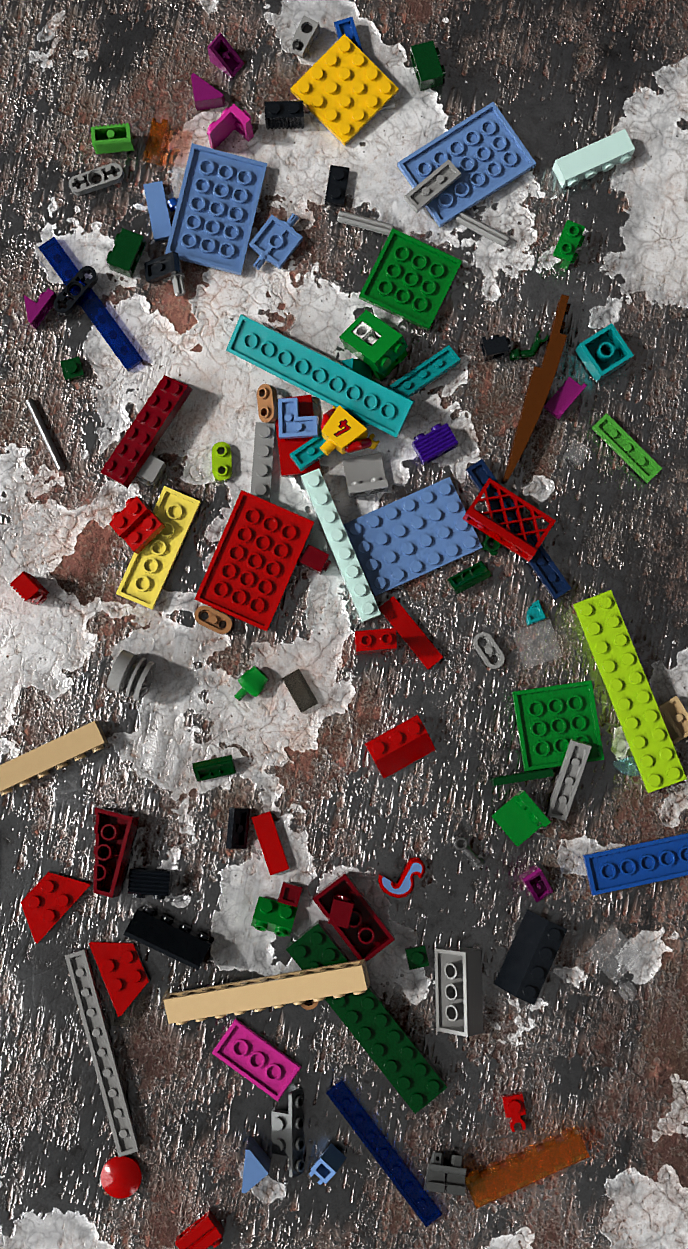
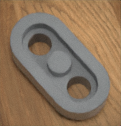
M486 632L478 633L473 639V646L485 665L490 669L501 667L505 660L504 654L492 636ZM480 639L486 641L485 646L479 644ZM494 655L497 657L496 663L491 662V656Z

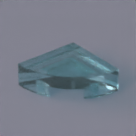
M633 756L612 762L614 767L624 775H639Z

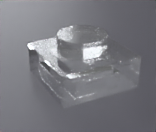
M573 439L562 457L580 466L591 448Z

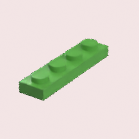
M607 413L592 427L646 483L663 469Z

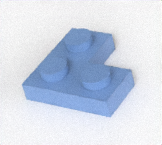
M298 398L278 399L280 439L319 437L318 416L299 417Z

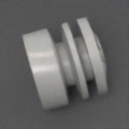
M123 649L110 671L107 688L121 693L127 686L126 696L131 697L134 693L133 699L140 701L151 686L156 663L150 661L147 664V659L142 658L136 665L137 655Z

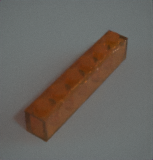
M569 1127L564 1129L558 1136H549L536 1146L533 1144L525 1147L523 1152L509 1154L505 1157V1160L499 1163L492 1162L481 1171L475 1170L467 1175L468 1177L465 1178V1182L477 1209L590 1156L577 1128Z

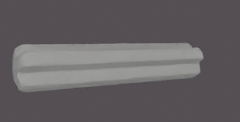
M342 210L339 211L337 221L340 223L388 236L393 228V224Z
M461 212L456 217L457 223L503 247L509 241V236L464 212Z

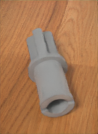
M180 260V273L169 276L173 283L174 294L177 297L184 296L186 293L183 280L185 274L182 273Z

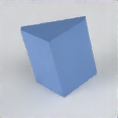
M248 1137L245 1150L242 1193H247L269 1174L271 1159L253 1137Z

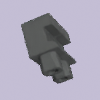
M432 1152L430 1164H427L424 1191L465 1196L466 1169H464L463 1156L451 1155V1165L443 1166L444 1153Z

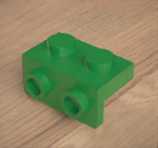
M570 220L566 221L553 253L554 257L563 260L560 268L565 270L568 269L570 264L574 265L578 256L575 253L576 248H581L585 236L582 235L585 226Z
M259 896L251 926L259 931L267 930L274 932L275 935L280 937H289L298 907Z

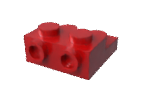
M136 496L127 500L126 507L121 512L118 511L113 514L112 521L109 524L118 536L125 540L133 552L139 554L166 526L147 503Z

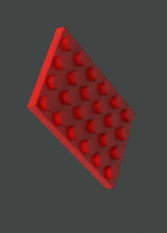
M241 490L194 600L264 631H268L315 522Z

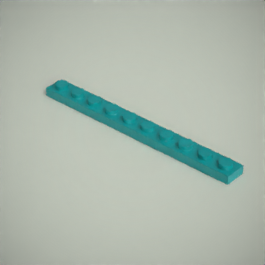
M448 345L392 383L388 388L410 398L458 365L461 359ZM353 416V417H354L358 422H360L365 428L370 425V424H368V423H366V422H364V421L358 419L357 417ZM322 432L319 433V437L312 438L289 454L301 472L325 456L320 449L326 441L322 437Z

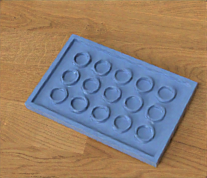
M494 102L397 163L398 168L412 188H415L448 159L461 172L459 179L425 206L439 228L455 219L461 212L469 210L536 166L535 160Z
M192 143L165 254L176 252L178 253L179 260L241 276L267 163Z
M450 477L343 524L374 597L483 548L473 526L463 520L466 511Z

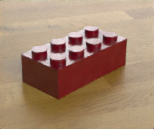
M344 871L317 892L312 899L328 919L334 897H338L339 894L351 897L350 901H354L348 929L335 925L332 926L357 959H365V962H367L392 943L395 937Z

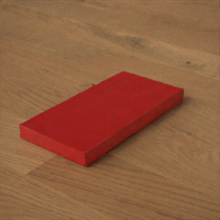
M312 395L287 397L299 399V417L314 416ZM277 419L275 424L281 476L303 475L318 468L320 469L318 460L302 472L299 470L289 454L314 437L280 439Z

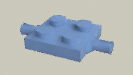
M292 213L287 222L271 215L249 243V248L259 255V258L253 264L255 268L257 267V270H260L265 262L281 269L303 241V237L293 229V225L299 219L297 215L295 216Z

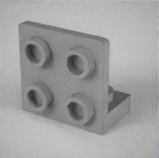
M381 453L343 459L349 498L388 492V481L385 478Z

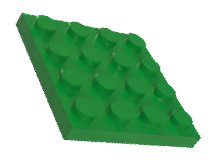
M392 228L359 295V299L429 331L456 277L462 260Z
M592 680L512 692L524 771L562 766L571 739L588 743L592 746L586 762L604 760Z

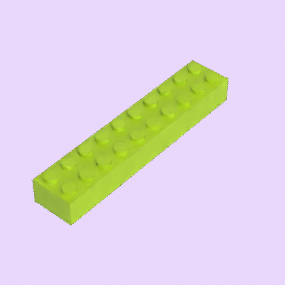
M609 590L573 604L646 791L650 793L686 780V775L612 591Z

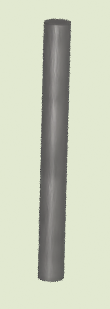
M33 399L26 400L25 402L57 470H64L65 466Z

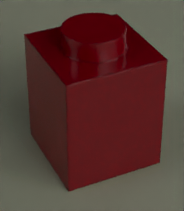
M308 544L299 563L321 575L322 571L326 572L331 561L329 560V554Z
M339 894L338 897L333 898L328 924L348 929L354 901H350L351 897Z

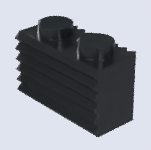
M303 100L264 102L265 122L268 130L270 128H304Z
M130 868L128 894H133L134 898H145V895H153V899H165V896L171 894L172 870Z

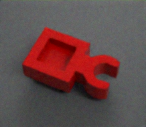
M522 1092L502 1095L505 1117H511L509 1122L511 1131L515 1132L514 1125L516 1123H521L522 1129L525 1130L526 1124L521 1118V1115H526Z

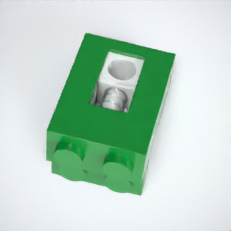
M365 310L339 336L344 347L369 365L376 378L380 381L388 376L408 355L406 350L408 345L403 335L368 310Z

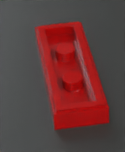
M271 811L251 817L270 875L290 869Z

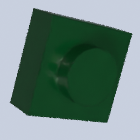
M79 356L60 361L66 382L85 377Z
M425 944L405 948L409 970L429 966Z

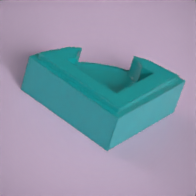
M539 600L535 601L527 610V626L546 619Z

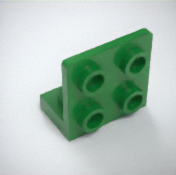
M520 790L492 814V818L516 846H520L540 827H546L551 823L523 790Z

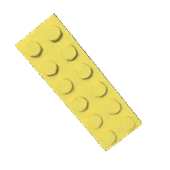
M166 486L163 487L153 512L166 527L139 554L134 552L116 592L117 595L151 610L154 609L201 504L199 500Z

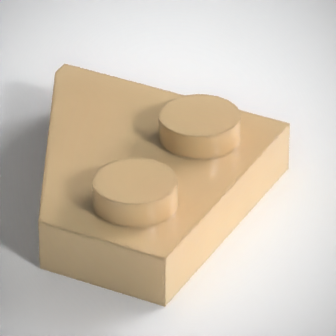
M676 695L659 705L660 713L673 745L688 736V712Z

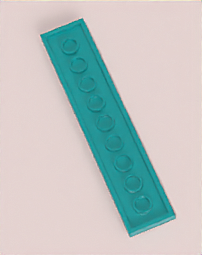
M244 314L240 315L226 351L335 407L340 405L349 414L396 438L399 437L415 402Z

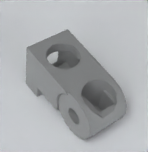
M303 16L289 47L291 53L301 58L306 57L315 37L317 38L320 33L319 22Z

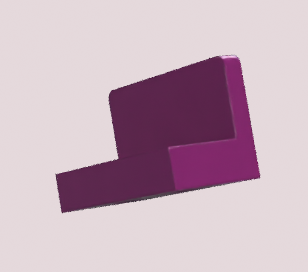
M569 377L547 402L544 409L559 420L587 385L583 383L580 386Z

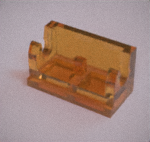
M152 118L146 148L143 153V162L162 166L170 134L168 120L162 119V123H158L155 118Z

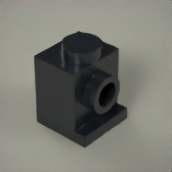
M494 335L489 337L488 340H486V336L482 337L480 346L484 361L507 356L509 349H511L509 337L506 338V335L501 337L500 335Z

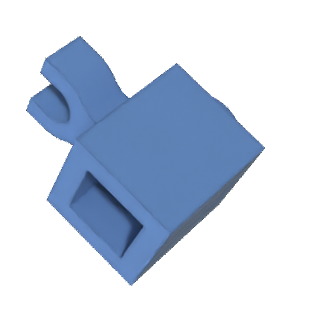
M331 1143L312 1166L309 1175L312 1177L316 1174L320 1178L317 1183L321 1185L324 1182L326 1184L336 1174L347 1157Z

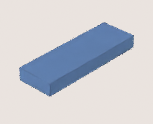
M163 182L143 184L155 242L169 239L172 226Z

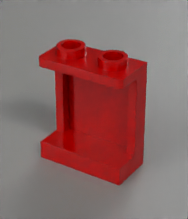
M395 628L356 631L354 634L356 655L395 652L397 650Z

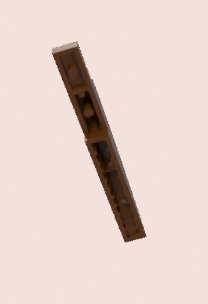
M562 294L558 301L541 368L534 366L531 372L503 483H507L536 426L553 383L567 335L563 334L566 322H563L564 315H568L571 305L568 303L569 296Z

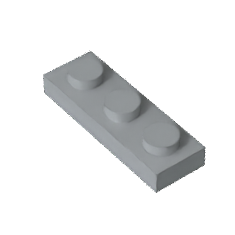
M448 159L407 193L404 199L418 213L459 179L461 172Z

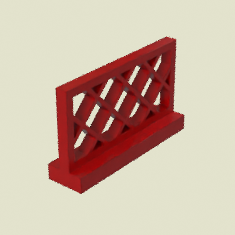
M490 478L463 517L464 521L528 562L533 558L556 522L555 519ZM489 485L497 489L498 496L488 497L486 489ZM503 498H511L515 506L505 508ZM499 499L501 509L491 511L489 501ZM486 502L488 511L480 512L476 510L475 506L477 503ZM519 509H528L531 517L522 519ZM516 510L518 520L508 521L506 512ZM502 513L504 522H495L492 514ZM543 519L549 525L545 529L538 530L536 520ZM533 521L535 530L525 532L523 522ZM519 523L521 533H512L509 525ZM536 534L538 542L535 547L527 542V535Z

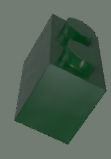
M433 40L411 46L410 59L420 91L442 86L443 77L446 76L444 65H440L439 48H435Z
M122 228L120 234L117 233L114 239V248L112 251H109L106 261L110 270L132 278L147 243L144 236Z

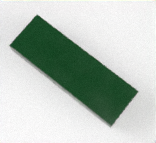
M545 768L492 777L491 783L492 786L553 777L554 774L553 769Z

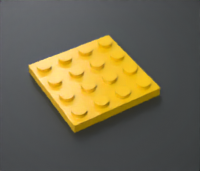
M344 34L290 88V91L298 100H303V105L345 146L398 93L399 88Z

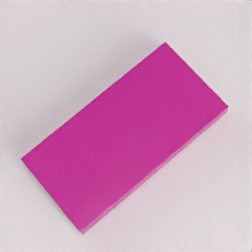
M235 1018L212 1051L213 1055L276 1101H279L302 1068V1065L237 1018Z

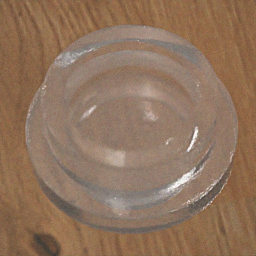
M629 981L619 984V994L624 1000L634 1001L635 996L638 995L635 987Z

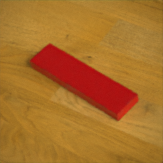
M394 596L379 607V611L392 627L396 629V632L427 670L443 658Z

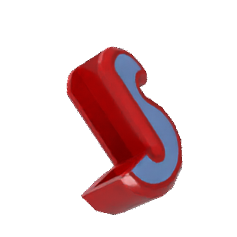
M410 858L397 882L379 873L378 882L380 888L389 896L395 898L407 897L415 886L414 876L423 877L426 870L425 864L420 858Z

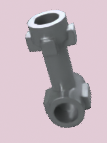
M465 836L453 838V847L464 852L471 860L469 864L472 868L474 867L477 870L485 863L484 857L481 854L476 855L467 845L468 840Z

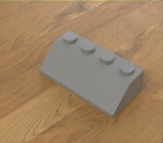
M467 947L434 948L436 1031L464 1037L483 1033L481 949Z

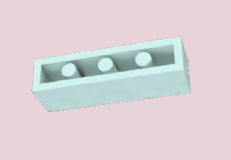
M623 129L555 160L552 169L562 189L567 186L573 187L580 180L585 178L586 180L591 179L600 171L606 172L618 163L624 164L628 162L635 148L626 130Z

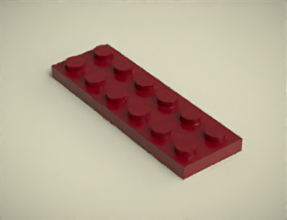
M164 375L100 473L128 488L193 389Z

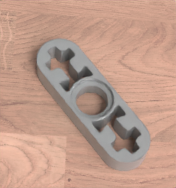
M111 163L71 177L69 187L74 195L82 196L120 183L124 178V172L119 164ZM113 170H116L117 176L115 177L113 176ZM95 175L102 177L101 182L98 184L91 182L92 177ZM85 179L88 180L90 186H87ZM77 182L81 184L80 189H77L76 187Z

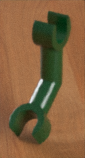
M539 330L534 337L535 341L529 350H511V353H509L510 360L534 357L540 346L547 341L549 335L542 340L539 338L541 331Z

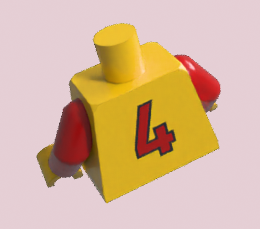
M340 405L338 407L333 406L332 409L323 414L321 432L322 437L326 441L320 449L325 455L329 456L334 449L343 455L347 452L352 453L366 448L375 449L380 441L373 440L375 435L371 434L367 438V428Z

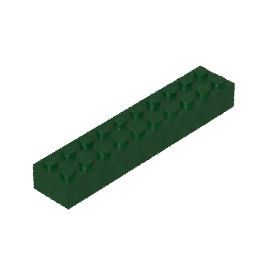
M319 920L286 947L287 952L301 970L351 962ZM370 985L368 990L362 994L354 995L353 993H347L340 998H333V996L325 998L415 1114L447 1088L444 1078Z

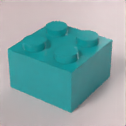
M612 323L581 342L575 350L596 383L627 364L634 356Z

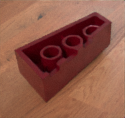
M95 807L93 893L114 898L120 896L140 817L104 807Z

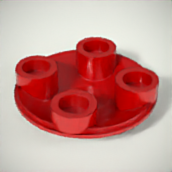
M127 1156L110 1158L101 1171L102 1187L114 1198L130 1197L138 1190L141 1184L142 1173L139 1163L136 1159Z

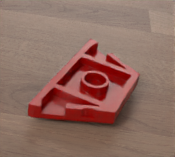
M49 871L20 902L36 944L46 936L92 885L90 882H83Z
M90 942L88 944L117 1016L120 1017L150 980L134 943Z

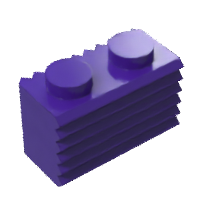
M439 423L433 426L430 433L426 435L421 433L414 437L415 441L412 442V447L423 466L458 446V441L447 423L444 425Z

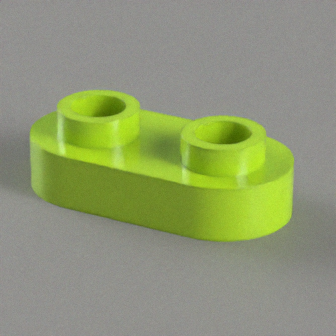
M218 442L212 448V473L214 478L220 482H226L232 476V450L225 442ZM223 448L225 452L224 454H219L218 450ZM220 468L226 469L223 474H220L218 471Z

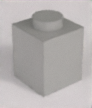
M150 454L137 474L139 477L138 481L147 486L149 484L156 486L167 467L166 464Z

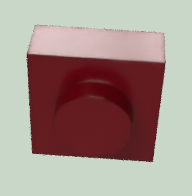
M283 881L278 902L297 907L303 887Z

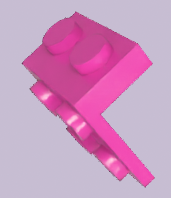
M235 104L230 108L227 107L222 112L221 117L216 122L213 121L208 127L207 135L210 147L216 149L234 130L249 142L254 137L249 113L245 110L241 111Z

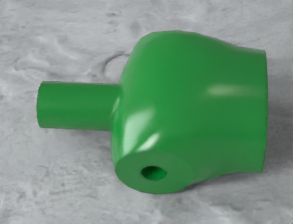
M254 665L238 679L242 688L234 695L235 698L241 701L247 693L257 697L270 679Z

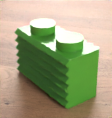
M129 123L91 127L92 146L96 154L134 151L133 133Z

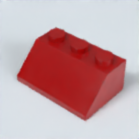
M418 715L365 743L383 779L436 750Z

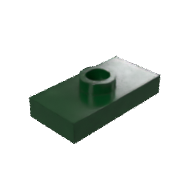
M480 561L447 580L454 592L459 594L492 575L485 564Z
M232 755L192 763L197 782L236 773Z

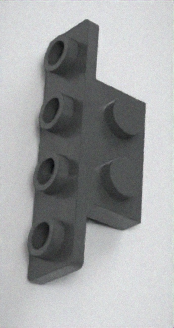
M299 1088L288 1094V1111L278 1109L271 1111L272 1154L289 1157L290 1178H295L302 1174L305 1167V1141L303 1139L304 1097L303 1089Z

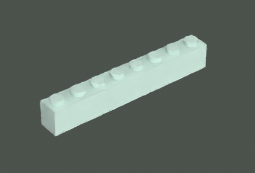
M318 468L301 475L304 488L361 623L363 624L380 617L379 608L320 469Z

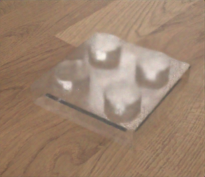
M550 619L511 632L524 670L563 657Z
M613 924L585 952L615 984L643 956Z

